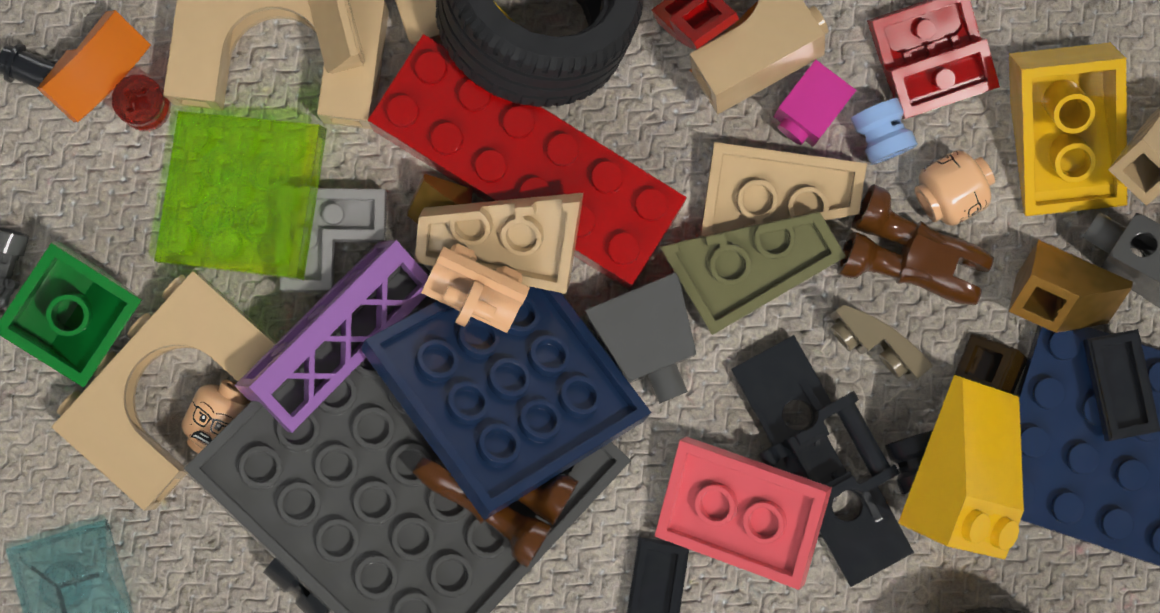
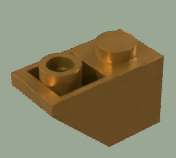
M1038 240L1016 275L1008 312L1055 333L1108 324L1132 289L1133 282Z

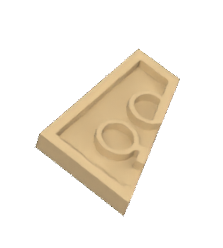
M713 142L700 237L817 211L821 213L824 220L858 215L860 213L867 163Z
M583 193L426 207L422 210L418 220L414 260L419 264L434 266L443 246L451 249L454 244L459 243L475 252L478 258L476 262L492 270H496L497 267L507 266L522 273V284L526 286L566 294L570 285Z

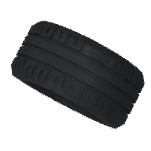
M436 0L437 9L435 17L437 18V28L440 30V39L443 41L445 49L449 52L450 58L474 83L489 93L513 103L551 107L553 105L571 104L576 102V100L585 99L609 81L612 74L617 70L638 28L643 2L642 0H576L583 9L588 27L577 34L560 37L530 32L508 19L495 5L493 0Z

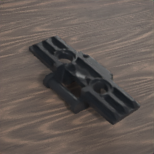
M795 335L732 368L731 371L771 444V447L758 454L761 463L832 487L820 533L849 586L852 587L914 553L878 487L897 476L899 471L895 464L889 465L856 406L855 402L859 398L855 391L831 402ZM792 400L804 402L811 411V420L807 427L802 430L790 429L783 421V409ZM835 413L838 414L871 474L856 481L850 471H846L827 437L829 432L824 420ZM846 490L855 493L861 503L859 514L850 521L840 520L832 509L833 499Z

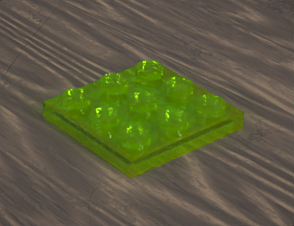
M178 111L154 261L167 265L304 281L327 128L319 124Z

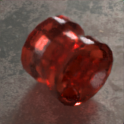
M133 74L123 78L116 85L112 93V106L115 113L122 121L138 131H153L160 128L167 121L171 112V102L163 96L164 90L152 78L145 75ZM141 94H146V95H147V96L138 97V95H141Z

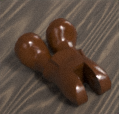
M872 184L861 201L860 213L855 215L852 228L902 244V250L900 254L877 245L865 235L852 232L843 245L842 250L846 257L839 261L837 273L851 279H857L867 271L895 278L897 284H912L954 303L977 305L982 289L965 280L954 277L953 274L957 264L973 270L989 272L993 265L994 257L975 244L936 232L922 221L916 224L901 217L891 210L890 193L885 188Z
M421 458L413 470L415 476L430 490L467 509L476 517L480 524L487 522L509 540L512 557L525 567L530 565L552 526L537 518L525 516L509 506L483 520L447 469L429 459ZM560 474L521 497L518 501L527 506L540 518L554 525L579 481L569 475Z

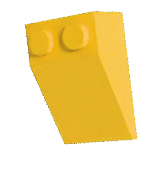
M1111 42L1009 53L1010 105L1024 215L1033 216L1127 206V187L1108 170L1127 146L1126 57Z
M954 375L898 524L947 547L1005 560L1009 549L1018 538L1019 523L1024 512L1019 397Z

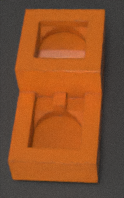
M116 10L106 11L77 49L66 50L37 89L70 120L79 122L120 83L149 49L151 44Z

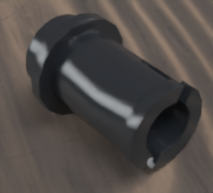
M20 43L15 46L7 44L0 53V74L4 75V80L9 83L18 80L37 88L56 64L53 61L27 52L26 46Z

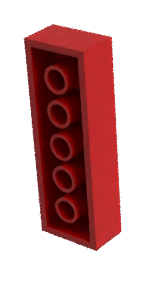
M423 34L369 117L368 122L373 131L459 185L473 189V193L486 202L583 193L574 256L630 291L681 211L687 197L541 106L517 104L489 93L469 79L455 65V62L450 58L449 52L444 46Z

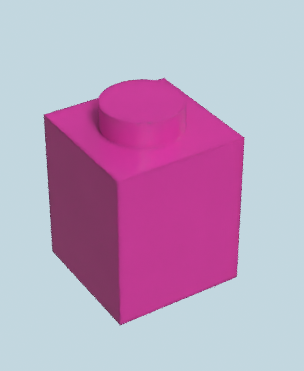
M815 59L778 107L773 117L781 122L778 125V129L791 141L799 145L806 141L814 147L857 90Z

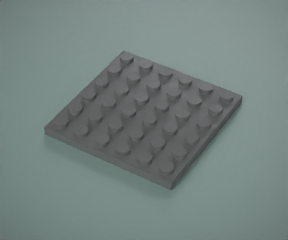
M406 249V251L409 253V255H410L413 259H415V256H413V255ZM417 263L429 276L431 272L423 264ZM401 266L388 277L387 300H404L417 286ZM377 289L367 299H377ZM426 296L406 317L437 300ZM360 305L352 313L351 336H368L376 328L377 305ZM387 306V316L397 306ZM341 325L330 336H341ZM324 341L315 350V373H332L340 364L341 342ZM351 342V352L361 342ZM366 357L293 433L287 432L260 402L251 401L184 467V472L331 613H490L631 460L616 445L610 442L560 473L569 475L579 482L554 525L540 518L518 500L509 505L510 508L525 516L537 518L552 526L530 565L525 567L512 557L509 540L487 522L480 524L476 517L467 509L430 490L415 476L413 470L421 458L429 459L445 469L447 468ZM304 362L293 373H304ZM286 379L271 394L289 414L304 401V379ZM314 379V390L325 379Z

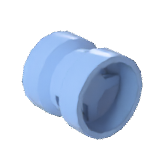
M898 98L876 104L851 118L856 132L866 137L867 146L865 153L870 165L887 161L918 145L913 132L906 129L904 124L901 123L904 111Z

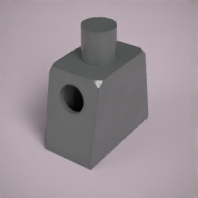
M1099 212L1083 238L1109 253L1101 268L1132 281V291L1160 308V224L1142 214L1136 213L1128 226L1125 227ZM1131 248L1140 250L1144 257L1135 255Z
M677 273L668 275L585 310L588 323L629 383L648 376L659 404L688 392L677 364L694 357L696 349Z

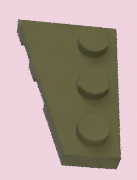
M819 211L660 245L662 252L674 272L677 273L681 284L712 335L846 257Z

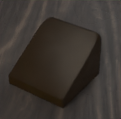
M971 333L954 375L1014 394L1026 365L1027 357L1016 348Z

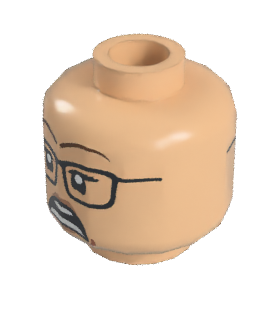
M956 150L924 167L919 175V185L914 190L918 202L930 220L933 222L941 220L946 225L954 226L989 206L992 198L990 186L995 183V177L991 168L982 157L974 160L966 152Z
M222 380L220 385L206 384L197 390L182 420L181 427L184 434L188 437L187 445L198 454L251 402L234 386L236 382Z

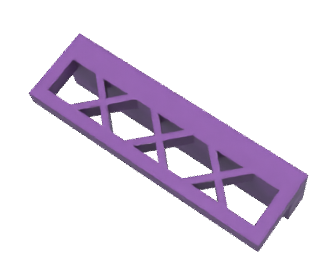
M397 240L379 241L234 386L248 400L260 402L287 432L293 433L366 358L361 351L364 341L403 320L426 297L421 292L429 276ZM401 266L417 286L404 300H387L388 277ZM377 289V299H367ZM360 305H377L376 328L368 336H351L352 313ZM387 306H397L387 316ZM341 325V336H330ZM324 341L341 342L340 364L332 373H315V350ZM351 342H361L351 352ZM304 362V373H293ZM286 379H304V401L289 414L271 394ZM314 379H325L314 390Z

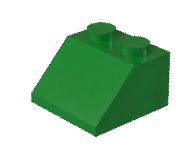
M59 241L52 242L0 319V336L84 388L143 299L105 270Z

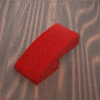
M664 0L651 9L657 23L685 46L696 50L739 20L737 13L723 0Z

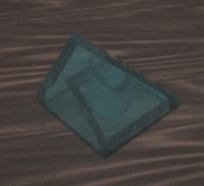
M108 519L6 549L23 613H134Z

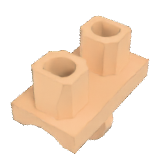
M459 243L454 244L451 249L443 246L421 293L458 310L459 314L455 323L463 327L466 326L470 317H473L507 333L530 289L529 286L522 284V273L507 266L497 267L496 270H492L476 262L478 258L475 252Z

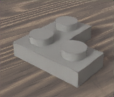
M282 188L280 291L327 293L334 286L335 242L378 243L379 241H386V190Z

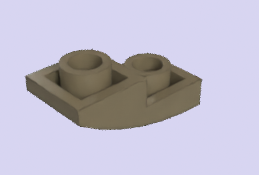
M846 305L840 306L829 314L830 318L835 322L830 328L832 333L848 351L856 348L860 354H864L879 344L883 349L879 357L896 378L899 379L904 375L908 381L916 380L933 367L931 362L908 339L879 319Z

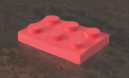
M686 436L679 440L655 537L800 590L806 582L832 487Z

